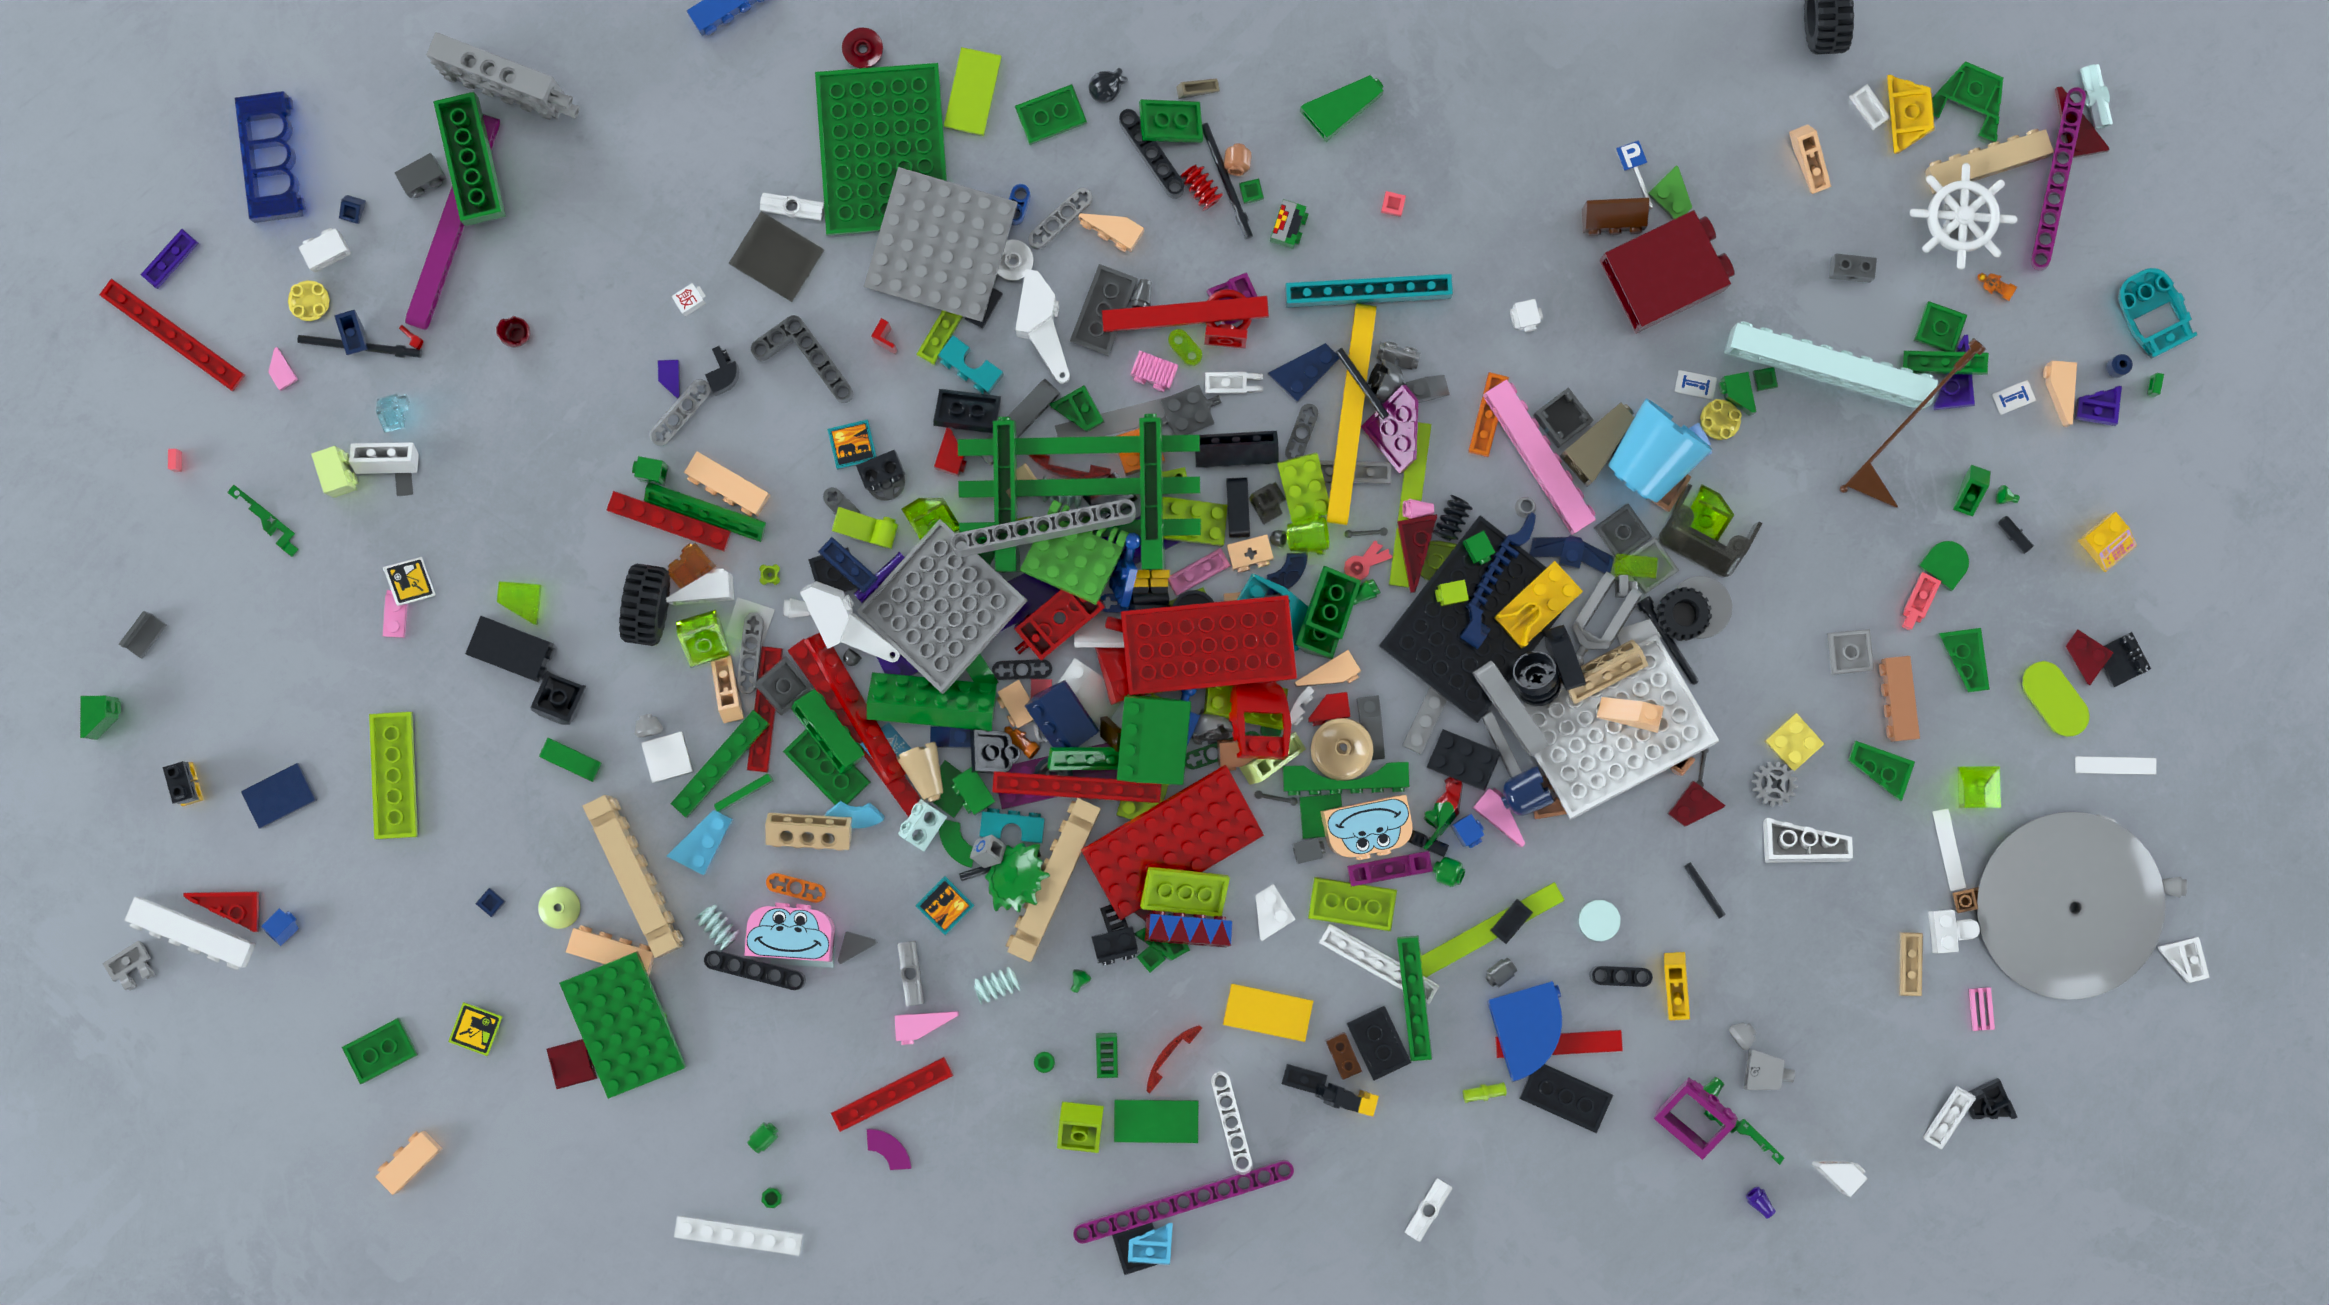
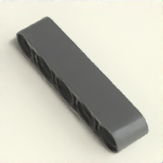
M1046 379L1042 380L1007 416L1011 417V420L1016 421V438H1019L1060 395V392ZM991 433L986 439H993V433ZM980 456L990 466L994 464L993 456Z

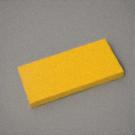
M1231 983L1223 1025L1305 1042L1313 1000Z

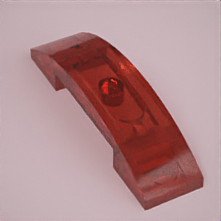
M1029 455V458L1043 470L1066 479L1105 478L1111 474L1110 468L1091 465L1089 472L1051 465V458L1048 455Z
M1196 1025L1183 1031L1173 1038L1161 1051L1148 1077L1146 1091L1149 1094L1163 1078L1157 1070L1182 1039L1190 1044L1201 1031L1202 1026Z

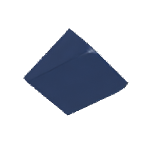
M346 195L341 199L339 219L359 224L366 200Z

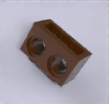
M1345 1032L1325 1040L1342 1080L1362 1072Z

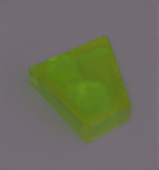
M499 581L497 602L532 624L538 625L542 585Z

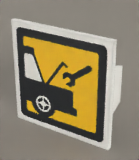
M422 557L383 567L397 606L436 596Z

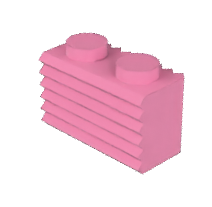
M1139 351L1131 376L1134 377L1133 381L1145 385L1148 382L1153 384V388L1158 391L1164 392L1165 389L1170 391L1178 365Z

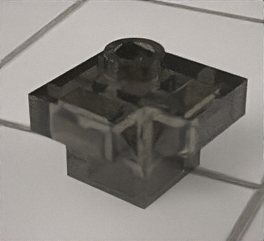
M1276 482L1262 487L1248 498L1264 525L1283 514L1279 504L1284 502L1286 498Z

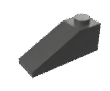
M1379 695L1357 698L1359 723L1368 731L1373 742L1372 760L1385 759Z

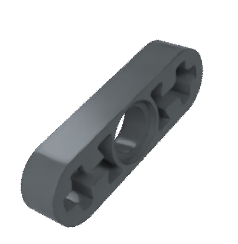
M1305 404L1300 409L1285 450L1287 459L1294 458L1291 457V452H1289V449L1293 450L1296 442H1292V439L1299 443H1305L1304 446L1299 445L1298 452L1300 455H1296L1295 458L1304 455L1318 417V409L1313 404ZM1308 409H1312V413L1315 414L1314 417L1310 416L1308 424H1312L1311 427L1305 423H1299V420L1304 422L1306 414L1303 411H1308ZM1300 427L1305 428L1308 432L1307 437L1303 439L1296 436V430Z

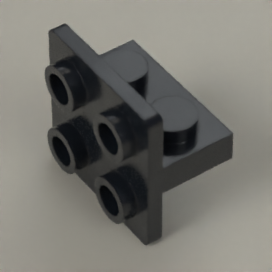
M1132 926L1092 936L1097 963H1102L1103 966L1113 964L1115 959L1122 957L1123 960L1133 959L1135 954L1139 953Z

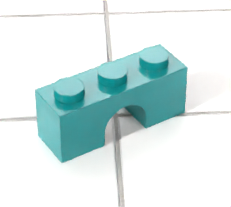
M953 335L938 354L941 359L940 363L949 370L952 367L958 371L956 375L965 382L967 380L973 382V387L980 393L986 392L990 394L1003 377V371L988 360H985L979 368L973 369L965 364V358L971 351L970 347Z
M987 808V812L982 811L980 837L993 835L997 839H1001L1002 830L1006 825L1017 824L1022 831L1021 841L1043 843L1045 818H1041L1040 813L1029 812L1028 816H1021V811L1008 810V814L999 813L1000 809Z

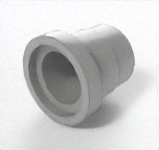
M1522 497L1515 504V511L1522 518H1527L1528 514L1534 513L1536 510L1535 502L1529 497ZM1524 501L1529 502L1532 507L1531 511H1523L1521 503Z

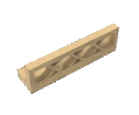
M1632 639L1580 666L1586 685L1567 690L1573 703L1576 704L1647 667L1648 663L1642 649Z

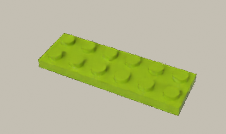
M413 712L369 714L374 839L418 837Z

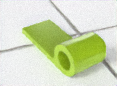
M838 507L832 531L880 547L892 549L898 524H895V519L883 517V520L875 519Z

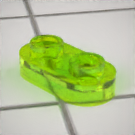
M1173 330L1168 337L1169 346L1186 365H1198L1202 360L1201 349L1184 330ZM1180 337L1182 343L1176 344L1175 338ZM1194 353L1196 358L1189 359L1188 354Z

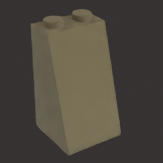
M1619 403L1560 455L1562 460L1586 487L1597 478L1634 419V412L1627 404Z

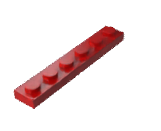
M613 491L606 509L608 512L724 552L731 535V531Z

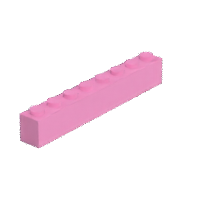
M1505 380L1487 391L1483 397L1570 534L1573 535L1596 520L1594 517L1595 512L1590 505H1586L1584 502L1582 491L1572 483L1573 477L1570 472L1563 469L1561 465L1562 460L1556 452L1553 453L1549 447L1551 445L1549 439L1545 435L1542 436L1538 429L1540 426L1534 417L1531 418L1527 411L1529 409L1523 400L1520 401L1516 395V387L1513 383Z

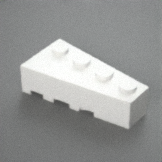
M1766 818L1763 821L1765 863L1849 862L1853 859L1852 837L1815 830L1810 827H1802L1793 823L1776 821L1771 818Z

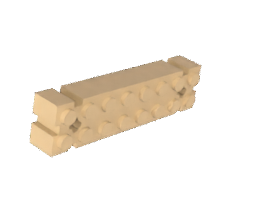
M603 795L583 805L582 807L593 826V830L648 941L654 957H663L683 947L682 941H684L680 930H675L672 925L675 919L671 911H666L664 907L666 900L661 892L658 893L654 886L657 882L652 873L649 874L646 866H648L647 860L637 850L639 844L635 836H631L628 831L630 825L626 817L620 816L618 812L621 809L618 800L612 796Z
M1077 798L1076 802L1072 800L1067 811L1070 813L1068 821L1063 819L1058 830L1061 832L1059 840L1054 839L1050 851H1053L1050 859H1045L1041 870L1049 873L1050 877L1041 881V890L1037 891L1035 895L1037 905L1024 904L1023 908L1027 910L1024 916L1019 915L1014 927L1018 928L1015 936L1010 935L1006 943V947H1009L1007 952L1032 962L1082 853L1081 849L1084 848L1100 814L1101 808Z

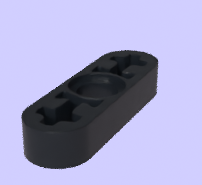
M1045 659L998 661L993 665L992 673L998 680L1043 679L1051 675L1052 665ZM1030 663H1035L1034 667H1040L1041 663H1045L1049 670L1045 671L1044 675L1040 671H1034L1035 675L1031 676L1032 668ZM1009 664H1014V676L1010 677V672H1005L1001 677L999 673L995 672L996 669H999V665H1003L1005 669H1010ZM1019 664L1027 665L1028 672L1026 675L1020 676L1017 674L1016 668Z

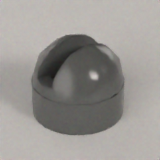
M1273 531L1270 536V542L1274 546L1284 547L1287 541L1286 531Z
M850 648L847 649L843 656V661L848 666H855L862 659L858 653Z

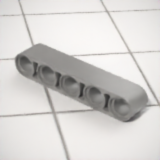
M1489 661L1473 672L1482 689L1530 757L1549 745L1538 726L1492 661Z

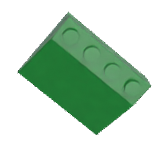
M1129 694L1124 697L1117 780L1136 783L1184 784L1191 701Z

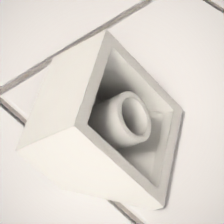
M1814 1161L1812 1163L1833 1186L1849 1197L1868 1179L1863 1175L1866 1171L1854 1162Z

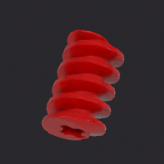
M1194 165L1183 172L1180 177L1186 179L1184 182L1185 186H1191L1189 192L1195 193L1193 197L1195 200L1200 199L1198 205L1200 207L1205 206L1203 208L1204 211L1216 204L1223 194H1215L1218 186L1211 188V184L1214 182L1213 179L1206 181L1209 173H1201L1205 167Z

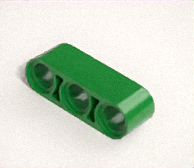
M548 737L538 756L592 782L602 764Z

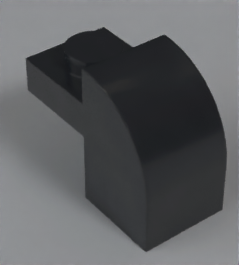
M720 346L712 349L720 368L705 374L715 396L732 389L739 378L738 364L736 361L728 364L731 361L726 349L722 350Z

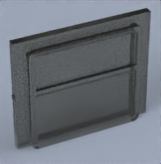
M761 211L728 264L783 298L793 302L824 252V249Z

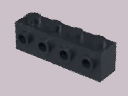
M1277 431L1200 435V452H1195L1196 468L1279 462Z

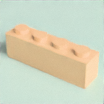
M697 451L684 471L688 476V481L697 486L699 483L705 485V491L714 496L717 493L722 495L724 502L731 506H734V504L742 507L740 511L750 517L752 514L759 516L770 497L768 492Z
M582 925L579 928H573L566 953L606 964L638 951L648 976L650 975L655 957L648 945L640 943L639 947L631 945V940L620 937L618 941L611 938L612 934L602 931L598 935L591 932L592 928Z

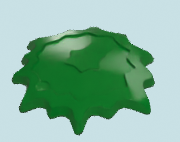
M1019 843L1014 848L1006 845L1002 862L991 866L985 879L989 881V894L993 897L995 911H998L1001 906L1006 910L1013 906L1016 912L1019 913L1024 903L1037 905L1035 895L1037 891L1041 890V881L1050 877L1049 873L1041 870L1043 861L1037 857L1040 844L1026 847L1024 843Z

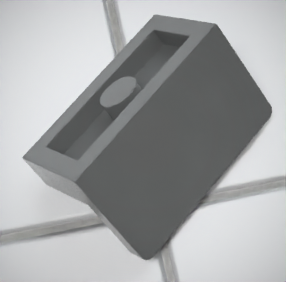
M143 611L119 645L127 648L139 658H143L167 624L152 613Z

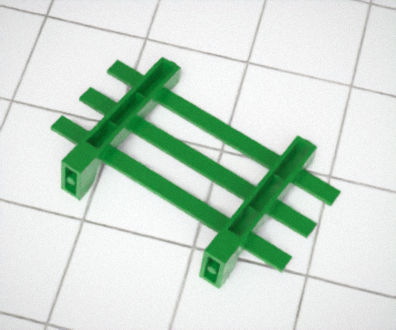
M1144 414V418H1139L1140 436L1016 438V421L1011 420V417H998V421H993V439H958V456H993L994 480L958 481L959 498L994 497V522L959 523V533L1018 521L1017 497L1140 495L1141 519L1134 520L1128 524L1108 527L1102 537H1109L1114 527L1119 528L1117 537L1122 530L1141 536L1142 570H1165L1163 536L1201 535V518L1163 519V494L1200 493V476L1163 477L1162 452H1200V435H1162V419L1157 417V414ZM1140 453V478L1017 480V455ZM1010 488H1011V499H1010V497L1008 496V494L1006 493V491H1007L1008 489H1010ZM1021 529L1018 534L1024 536L1028 533V530ZM1001 533L998 535L997 538L999 540H1004L1007 538L1008 534ZM1018 546L995 550L996 572H1021Z

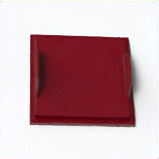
M583 1039L546 1049L556 1090L597 1079L595 1067Z

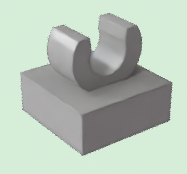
M1628 575L1616 576L1615 598L1628 596L1629 591L1633 588L1638 590L1637 581L1628 582Z

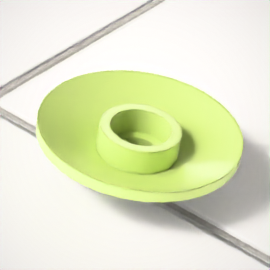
M554 887L543 894L539 901L538 909L539 915L545 924L552 928L561 929L569 927L577 920L581 905L578 896L572 890L565 887ZM556 904L562 906L561 911L557 912L555 910Z

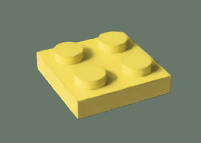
M1797 713L1765 740L1778 757L1788 765L1787 767L1794 771L1824 745L1823 741Z

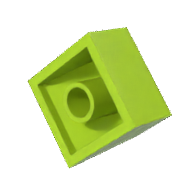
M1062 1102L1057 1148L1099 1153L1104 1106Z

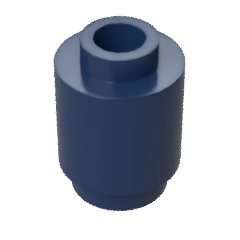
M2119 354L2108 361L2106 366L2107 372L2112 377H2122L2131 371L2133 363L2129 356Z

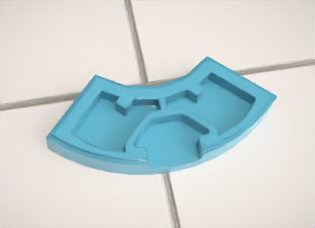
M842 801L838 802L825 814V816L852 817V828L871 827L882 822L885 817L871 803L854 807L846 805Z

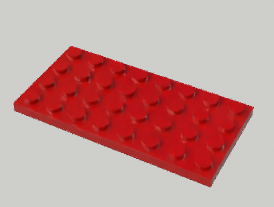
M1288 595L1121 611L1129 695L1297 679Z
M1224 765L1082 848L1081 852L1118 918L1122 920L1141 908L1148 867L1203 872L1264 836L1228 767Z

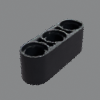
M1247 477L1226 478L1229 538L1250 537Z
M1595 966L1589 974L1590 980L1594 984L1609 986L1646 987L1650 985L1653 979L1650 970L1639 967ZM1601 969L1605 973V978L1602 981H1597L1595 973ZM1620 970L1626 974V979L1623 982H1618L1616 979V974ZM1641 971L1647 975L1644 983H1640L1637 980V974Z

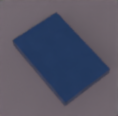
M299 763L241 791L259 829L317 801Z

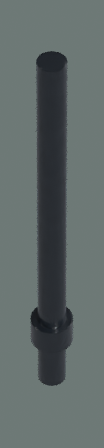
M1204 123L1202 124L1203 134L1236 214L1235 220L1237 225H1240L1245 239L1253 237V234L1248 224V216L1246 212H1243L1229 174L1224 168L1223 159L1209 124Z
M298 335L297 338L298 343L344 348L342 340L305 335ZM366 343L368 350L365 351L393 354L395 357L405 358V356L421 358L422 350L406 348L405 345L388 346Z

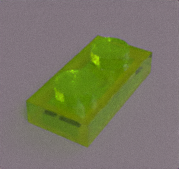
M1616 553L1614 575L1656 579L1658 558Z

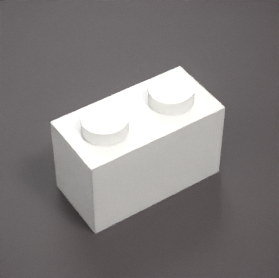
M336 228L324 230L321 236L315 239L309 238L299 247L309 269L314 273L351 254L341 232Z

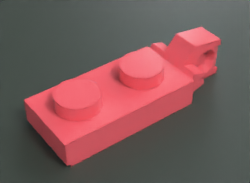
M1924 572L1920 574L1904 608L1903 615L1906 618L1902 625L1903 628L1910 631L1915 622L1920 623L1925 618L1941 584L1940 580Z

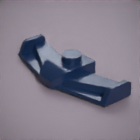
M1572 535L1569 537H1533L1529 554L1533 557H1560L1559 565L1580 569L1582 562L1603 574L1606 572L1611 574L1614 560L1612 555L1584 542L1582 538Z

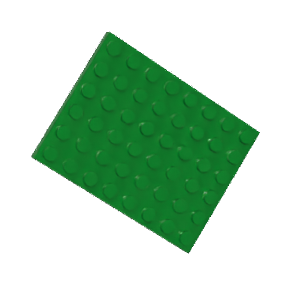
M927 63L815 72L826 235L880 232L898 167L947 181L939 64Z

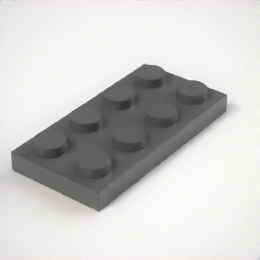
M1099 264L1070 342L1109 356L1118 331H1103L1102 310L1127 308L1138 278Z

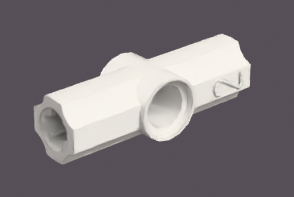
M763 193L760 201V211L787 215L790 218L800 217L822 221L824 202L799 199L795 196L787 197ZM790 203H797V209L794 211H788L787 206Z
M1437 1178L1424 1200L1419 1204L1417 1212L1404 1232L1420 1242L1433 1220L1438 1216L1440 1208L1453 1187ZM1425 1205H1433L1434 1212L1431 1215L1423 1213Z

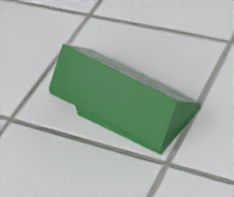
M1323 566L1295 642L1298 648L1307 654L1333 659L1338 641L1343 638L1361 580Z

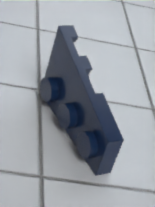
M1325 343L1272 370L1268 375L1298 402L1340 358Z

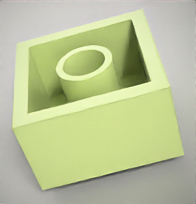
M332 446L311 453L325 494L335 498L357 490L356 484H358L356 474L351 472L349 466L350 455L348 452L345 453L344 450Z

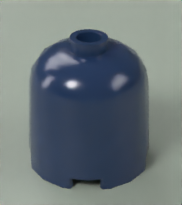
M1538 766L1512 777L1503 786L1504 797L1501 798L1506 809L1511 808L1516 815L1525 816L1554 803L1549 788H1544L1542 785L1544 782L1543 775Z

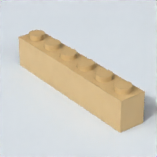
M2034 129L2027 132V135L2019 137V135L2012 136L2007 139L2008 142L2000 144L1999 141L1987 145L1988 148L1983 150L1978 147L1968 151V154L1964 156L1956 154L1949 157V160L1941 162V160L1934 161L1929 164L1930 167L1925 170L1926 177L1933 175L1944 187L1952 182L1961 181L1962 165L1964 163L1970 165V181H1977L2048 158L2054 151L2046 129L2042 131ZM1930 186L1932 195L1936 194L1937 192Z

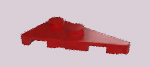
M259 892L183 893V897L190 902L198 904L223 918H227L231 922L239 924L252 932H259Z

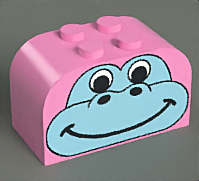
M775 903V907H761L755 910L748 919L744 956L832 962L835 939L834 923L826 913L811 909V905L796 904V908H790L788 903Z

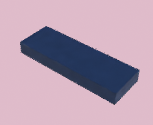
M833 537L818 551L822 557L863 594L878 580L869 569Z

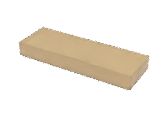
M1900 932L1899 995L1922 996L1923 933Z

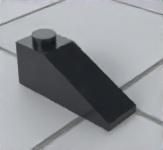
M1560 625L1544 630L1546 649L1556 664L1559 677L1566 691L1586 685L1578 658L1565 626Z

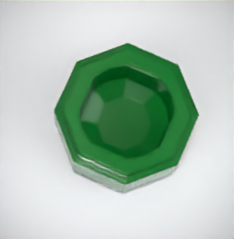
M769 1187L762 1193L761 1202L766 1208H776L782 1203V1193L778 1188Z

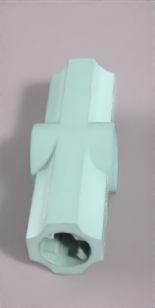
M2093 64L2083 67L2080 71L2086 94L2085 105L2090 110L2093 127L2100 129L2111 126L2113 123L2108 105L2110 95L2107 86L2103 84L2099 64Z

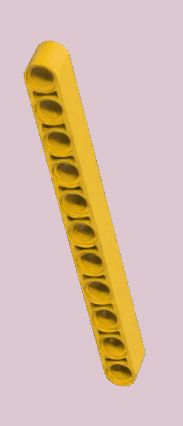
M1356 303L1348 357L1367 382L1377 306ZM1348 370L1346 371L1326 520L1328 523L1342 525L1348 524L1365 398L1364 392Z

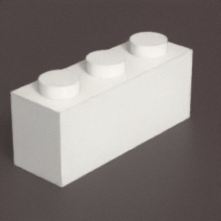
M413 443L351 444L349 463L355 474L417 473L419 454Z

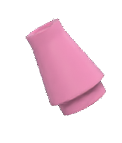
M1414 499L1404 501L1402 506L1403 517L1413 519L1433 515L1434 504Z

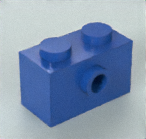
M1472 814L1450 825L1463 847L1469 846V848H1473L1481 843V837L1485 836L1482 832L1484 830L1478 819H1474Z

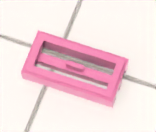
M1991 987L1968 989L1972 1031L1994 1030ZM1983 992L1986 995L1988 1025H1986ZM1975 993H1978L1981 1026H1978Z

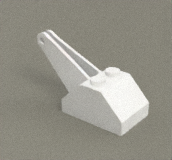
M1026 269L1015 329L1016 335L1020 338L1030 339L1055 379L1061 384L1067 383L1070 379V373L1053 322L1054 317H1058L1059 301H1056L1054 292L1038 271ZM1064 373L1065 377L1061 378L1060 374Z
M817 581L805 586L800 593L827 649L842 642L889 662H896L901 654L876 630L852 612L854 603L850 595L846 596L844 591ZM894 652L895 656H891L890 653Z

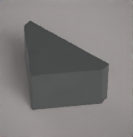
M845 932L838 958L839 964L878 943L877 940Z

